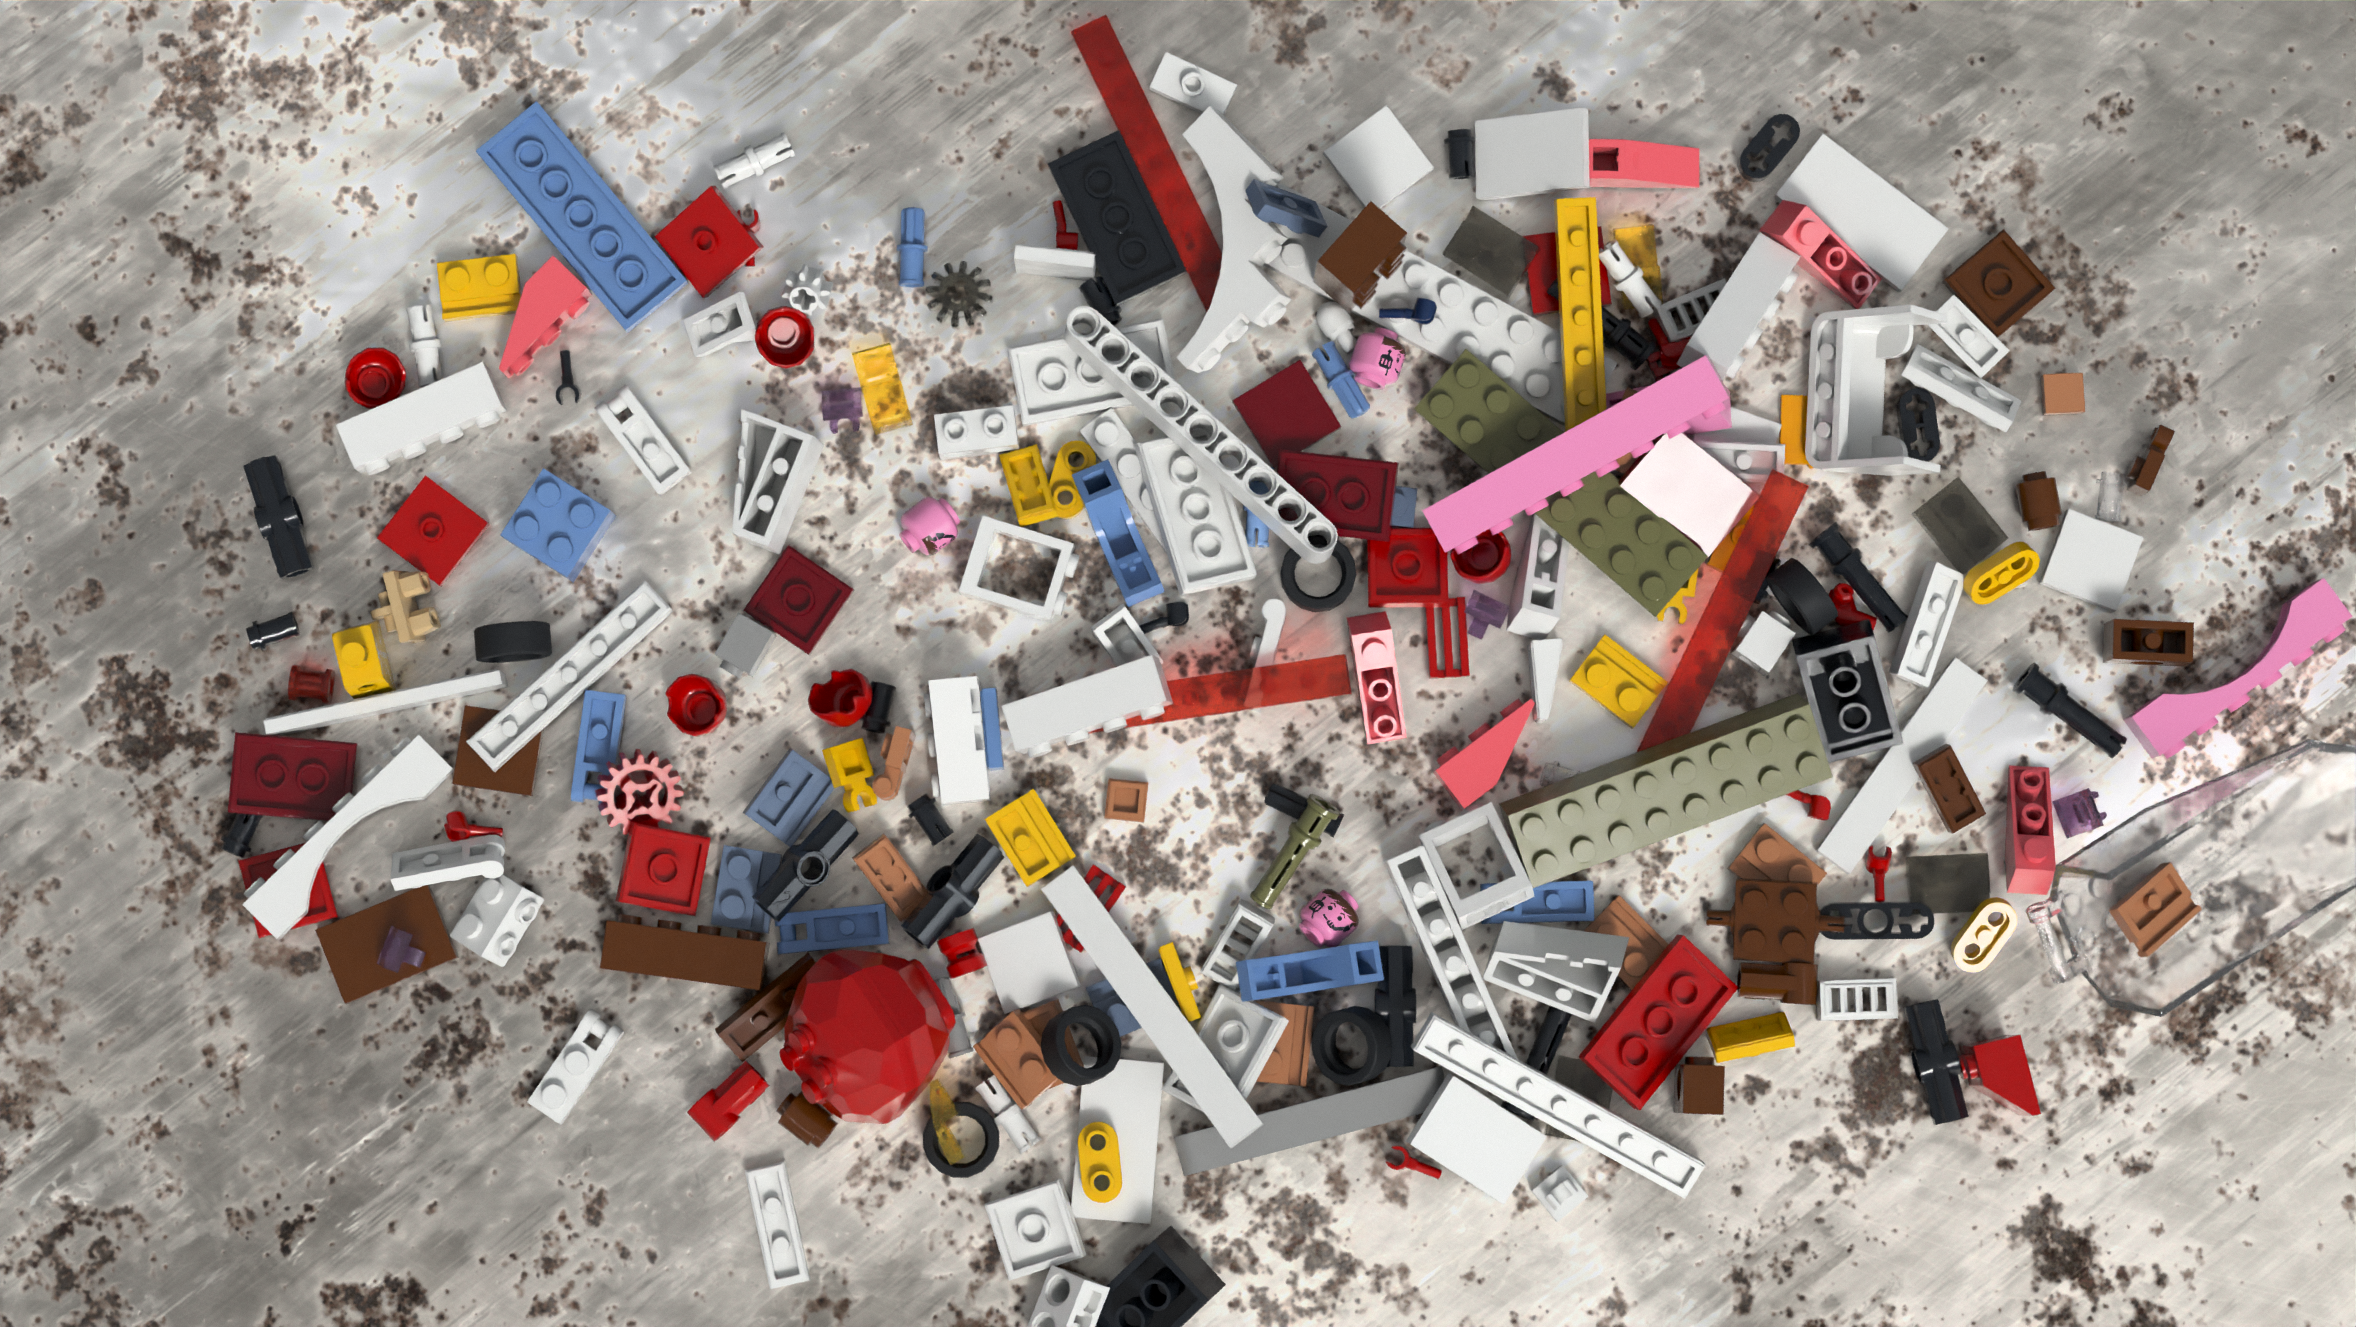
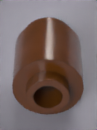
M2046 471L2023 475V483L2016 485L2022 522H2027L2028 531L2060 526L2059 516L2062 515L2055 477L2047 478Z
M802 1091L798 1096L790 1093L776 1111L781 1115L778 1124L807 1146L812 1144L818 1149L838 1125L831 1118L832 1113L818 1103H809Z

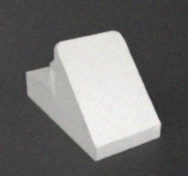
M738 292L683 320L695 357L707 356L734 342L752 341L755 339L756 328L744 292Z
M1121 604L1091 627L1095 638L1108 652L1117 666L1150 655L1158 657L1161 664L1164 663L1124 604Z

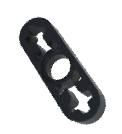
M1834 902L1825 905L1820 910L1821 915H1830L1831 910H1839V916L1852 918L1850 909H1860L1857 918L1860 933H1851L1853 924H1845L1844 933L1820 931L1823 936L1833 940L1920 939L1927 936L1934 927V914L1930 907L1922 902ZM1900 908L1899 917H1909L1913 909H1920L1921 916L1928 917V923L1921 924L1920 931H1912L1911 924H1899L1901 932H1891L1894 924L1891 909ZM1872 909H1879L1887 916V926L1880 932H1872L1864 925V916Z

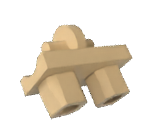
M396 570L382 573L387 591L378 594L381 608L370 612L372 620L384 619L387 632L397 631L400 643L412 642L416 644L426 641V634L441 627L435 608L427 607L419 610L415 596L430 592L431 585L428 574L420 571Z

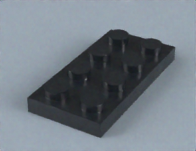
M1119 130L1048 163V168L1088 251L1095 254L1096 267L1115 306L1124 304L1187 274L1185 265Z

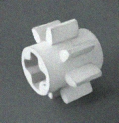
M803 264L798 274L794 271L788 272L785 280L787 285H785L782 292V298H789L792 308L812 316L813 310L817 306L822 309L827 308L830 299L828 295L831 293L833 282H825L824 269L818 270Z

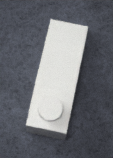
M1532 514L1511 594L1506 631L1544 640L1560 619L1569 543L1535 514Z

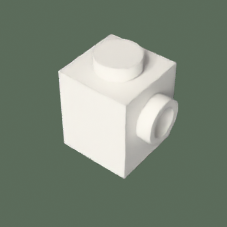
M1762 611L1755 618L1748 615L1736 632V635L1741 640L1731 654L1765 676L1771 671L1796 633L1789 629L1791 623L1775 611H1770L1769 614Z

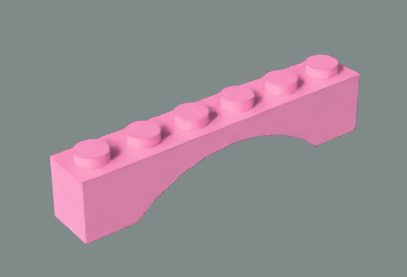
M2324 578L2317 580L2282 605L2277 625L2268 644L2257 659L2239 676L2207 692L2184 695H2158L2123 720L2151 758L2163 754L2168 759L2186 746L2183 739L2192 732L2196 731L2198 736L2215 726L2218 723L2215 716L2221 711L2228 708L2230 712H2233L2250 700V697L2247 695L2250 690L2257 685H2260L2263 690L2280 679L2282 674L2279 672V669L2290 661L2295 667L2313 655L2314 651L2311 649V646L2323 638L2328 643L2346 630L2343 623L2353 616Z

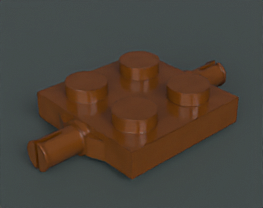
M1737 878L1735 902L1731 910L1707 909L1708 918L1706 924L1707 926L1731 927L1734 938L1733 960L1814 964L1815 944L1820 931L1844 933L1845 916L1821 915L1817 903L1818 882Z

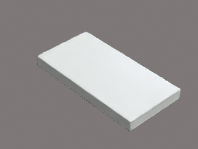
M1825 134L1821 135L1774 196L1780 203L1782 200L1807 205L1883 281L1899 293L1949 229Z
M1163 318L1116 327L1175 381ZM1092 332L1082 333L1080 335H1088ZM1065 337L1008 347L1023 426L1107 411L1111 407L1112 409L1134 406L1076 354L1066 343ZM1113 349L1102 353L1104 358L1109 361L1115 362L1122 359V355ZM1139 375L1131 379L1133 384L1139 388H1146L1152 385L1151 381L1145 376Z
M1204 429L1190 431L1191 436L1197 441H1206L1210 438V435ZM1168 436L1137 443L1135 446L1136 454L1180 596L1254 579L1257 573L1233 495Z
M1084 1056V1068L1094 1066L1097 1057ZM1119 1059L1115 1069L1104 1078L1091 1084L1082 1085L1071 1202L1075 1218L1151 1223L1164 1063ZM1093 1122H1104L1110 1125L1115 1130L1119 1143L1122 1188L1115 1199L1106 1203L1092 1201L1086 1196L1082 1188L1078 1137L1082 1129ZM1096 1134L1091 1137L1090 1145L1095 1150H1101L1105 1147L1106 1140L1102 1135ZM1098 1175L1094 1180V1185L1098 1190H1106L1110 1186V1180L1105 1175Z

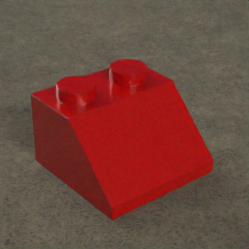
M2003 1035L1959 1046L1961 1055L1958 1056L1961 1068L1960 1076L1962 1079H1968L1969 1086L2017 1115L2035 1116L2041 1114L2021 1035Z

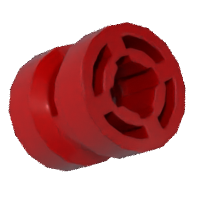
M974 928L937 941L940 953L946 955L948 961L946 970L950 979L988 966L984 954L978 952L976 947L978 938ZM968 952L969 955L957 959L958 955Z

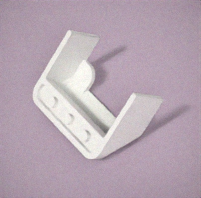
M1910 304L1831 311L1822 313L1815 319L1811 328L1805 443V456L1812 467L1833 472L1886 476L1940 473L1941 465L1908 457L1904 441L1895 436H1882L1886 359L1899 358L1908 352L1913 341L1914 325L1947 323L1946 314Z

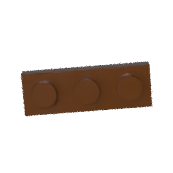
M808 952L715 1028L718 1036L741 1062L745 1061L785 1027L797 986L804 975L816 963Z

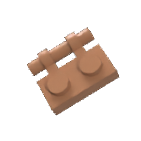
M896 726L894 734L886 733L880 755L883 756V759H886L884 774L878 775L872 784L874 793L884 801L893 800L899 793L916 737L910 729Z

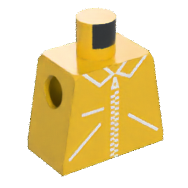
M379 620L332 633L343 685L353 699L396 691ZM375 684L369 687H362L365 685Z

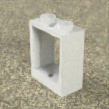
M982 515L959 593L961 596L1051 623L1054 614L1062 615L1068 593L1061 590L1065 577L1073 578L1080 555L1073 554L1075 549L1074 543ZM996 533L1061 552L1044 607L980 587Z
M1492 802L1486 805L1481 803L1471 805L1461 812V816L1449 822H1446V820L1434 822L1425 828V833L1419 835L1421 845L1425 846L1462 930L1535 897L1532 884ZM1489 823L1514 876L1460 900L1436 847Z

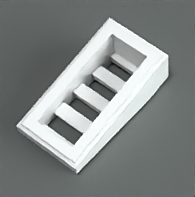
M1725 278L1660 305L1658 309L1654 308V317L1660 324L1669 343L1679 342L1693 336L1705 317L1698 300L1704 297L1710 309L1715 302L1711 294L1717 291L1720 294L1727 283ZM1688 304L1691 305L1699 322L1695 325H1692L1684 306ZM1677 310L1685 329L1680 331L1670 313Z
M1562 638L1533 640L1527 646L1532 700L1535 703L1533 706V717L1536 723L1545 722L1550 715L1563 646Z
M1241 899L1202 966L1200 973L1235 992L1239 985L1237 971L1235 975L1214 964L1216 959L1219 958L1236 969V962L1254 959L1273 927L1275 918ZM1241 916L1261 926L1259 932L1240 922ZM1233 930L1253 940L1252 945L1249 946L1231 936ZM1226 944L1244 954V959L1240 960L1224 951V945Z
M1896 978L1817 981V1021L1898 1018ZM1862 987H1869L1870 1011H1863ZM1877 987H1885L1886 1011H1878ZM1831 988H1838L1839 1012H1832ZM1847 988H1854L1855 1012H1848Z

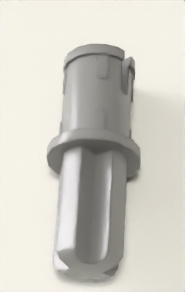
M948 977L934 980L949 1002L955 1015L956 1023L949 1034V1059L973 1052L974 1050L971 1047L962 1018L966 1014L965 1012H960L951 980Z

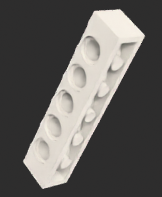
M1419 846L1385 862L1386 868L1455 1025L1518 1059L1425 846Z

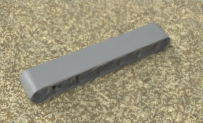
M1442 1066L1257 1114L1264 1125L1233 1148L1228 1146L1214 1126L1174 1136L1183 1175L1199 1173L1424 1113L1445 1079Z

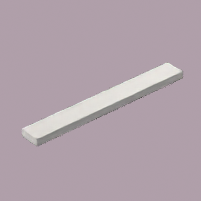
M1071 866L1044 886L1041 890L1228 1146L1233 1148L1264 1125L1075 866Z
M1433 1012L1430 1013L1411 1045L1413 1051L1684 1199L1706 1165L1699 1158Z

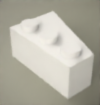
M741 409L742 435L741 446L738 447V459L740 462L738 483H736L732 533L747 543L780 555L824 444L813 435Z
M967 676L928 680L930 693L924 694L926 718L932 717L934 733H928L930 757H937L938 773H931L933 797L941 796V803L943 805L991 801L980 697L981 687L978 677Z
M1504 921L1491 949L1482 979L1595 1023L1621 969L1629 937Z

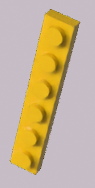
M1596 197L1554 200L1565 432L1607 409Z

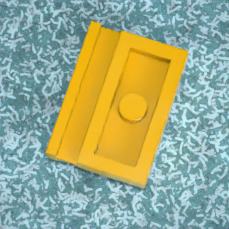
M516 254L437 263L440 300L443 311L442 319L445 322L516 314L522 295L518 256Z
M1605 634L1569 680L1574 686L1631 729L1636 726L1668 683Z
M1034 789L985 819L1026 887L1031 886L1076 857Z

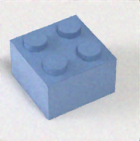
M543 468L500 536L574 583L616 518V515L605 506Z

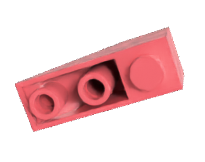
M1589 139L1590 187L1699 188V148L1626 139Z
M1782 200L1759 230L1765 236L1799 255L1800 258L1797 262L1799 267L1855 309H1859L1882 280L1807 205Z
M554 256L524 285L499 366L501 372L508 379L514 373L519 376L525 372L534 361L532 355L542 345L545 348L550 346L560 336L562 332L560 326L569 317L572 319L579 317L590 304L587 300L592 295L590 291Z
M1386 611L1348 617L1347 625L1367 745L1407 738L1392 629Z
M1518 698L1500 712L1504 718L1492 728L1486 722L1468 736L1472 742L1460 752L1454 746L1436 760L1440 767L1433 773L1461 811L1497 785L1535 704L1532 699L1523 704Z
M2009 765L2005 839L2007 893L2047 895L2056 872L2049 768Z

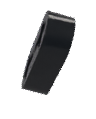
M1788 114L1774 115L1767 121L1738 159L1737 167L1744 179L1750 182H1760L1773 172L1797 142L1800 136L1798 122ZM1786 125L1789 128L1787 136L1790 140L1782 138L1775 147L1769 143L1775 134L1772 126L1780 128ZM1764 149L1769 153L1762 163L1766 170L1763 171L1757 168L1754 172L1748 168L1751 161L1747 156L1750 155L1755 158Z
M1914 388L1903 394L1897 403L1899 435L1907 447L1908 457L1930 462L1937 456L1940 449L1935 402L1928 391ZM1912 397H1917L1918 403H1925L1926 409L1919 413L1920 423L1917 424L1914 412L1906 410V405L1912 402ZM1916 430H1921L1922 441L1925 443L1929 442L1931 448L1924 452V456H1920L1919 451L1912 450L1910 446L1917 441Z

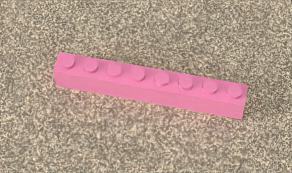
M1707 354L1422 511L1444 552L1446 553L1455 548L1457 554H1460L1479 544L1475 536L1490 529L1492 535H1495L1514 524L1511 519L1513 515L1525 510L1526 514L1530 516L1547 507L1549 504L1546 497L1560 490L1562 496L1565 497L1584 486L1581 478L1594 471L1598 478L1620 467L1616 459L1631 452L1635 459L1655 448L1652 440L1666 433L1669 439L1690 429L1688 420L1702 413L1706 420L1725 410L1726 406L1723 401L1731 396Z

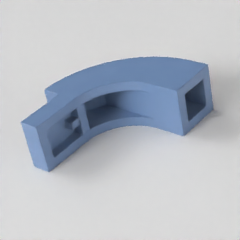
M1107 459L1072 474L1089 521L1127 606L1130 607L1165 592L1109 460Z
M1378 940L1236 962L1242 1002L1384 980Z

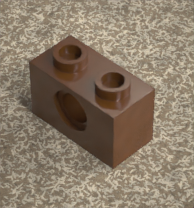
M2113 619L2104 623L2103 663L2181 667L2193 663L2194 622Z
M1685 1057V1064H1677L1675 1066L1674 1113L1724 1115L1725 1066L1714 1065V1057Z

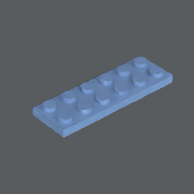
M537 101L476 150L477 154L627 333L688 284L684 276Z

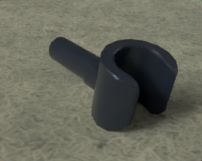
M560 351L562 385L556 390V400L560 405H563L562 392L565 388L570 387L575 392V403L577 404L581 399L582 393L573 381L570 351Z
M1185 602L1166 604L1167 617H1160L1139 625V627L1146 634L1167 626H1183L1189 620L1188 604Z

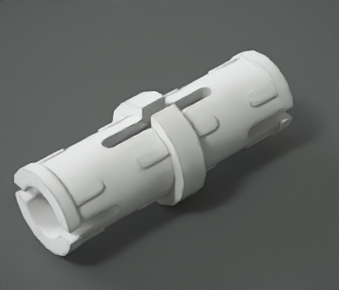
M783 132L781 135L754 148L751 145L745 147L744 153L719 165H714L713 168L723 188L726 189L728 186L755 173L757 177L764 174V169L788 157H793L795 154Z
M1614 239L1604 245L1605 250L1600 248L1599 259L1615 279L1613 285L1618 291L1625 293L1638 311L1639 316L1644 318L1653 313L1652 307L1658 309L1662 302L1655 296L1643 279L1644 272L1642 269L1632 264L1619 246L1618 241Z
M419 305L406 309L412 337L409 349L415 356L419 387H425L443 379L438 349L442 348L441 340L436 339L432 305H424V307Z
M993 1075L986 1081L995 1094L992 1093L985 1081L978 1085L975 1090L979 1092L996 1116L994 1119L996 1125L999 1126L1001 1124L1019 1149L1020 1154L1030 1148L1022 1133L1032 1146L1042 1140V1138L1038 1136L1020 1111V1107L1013 1101L996 1076Z

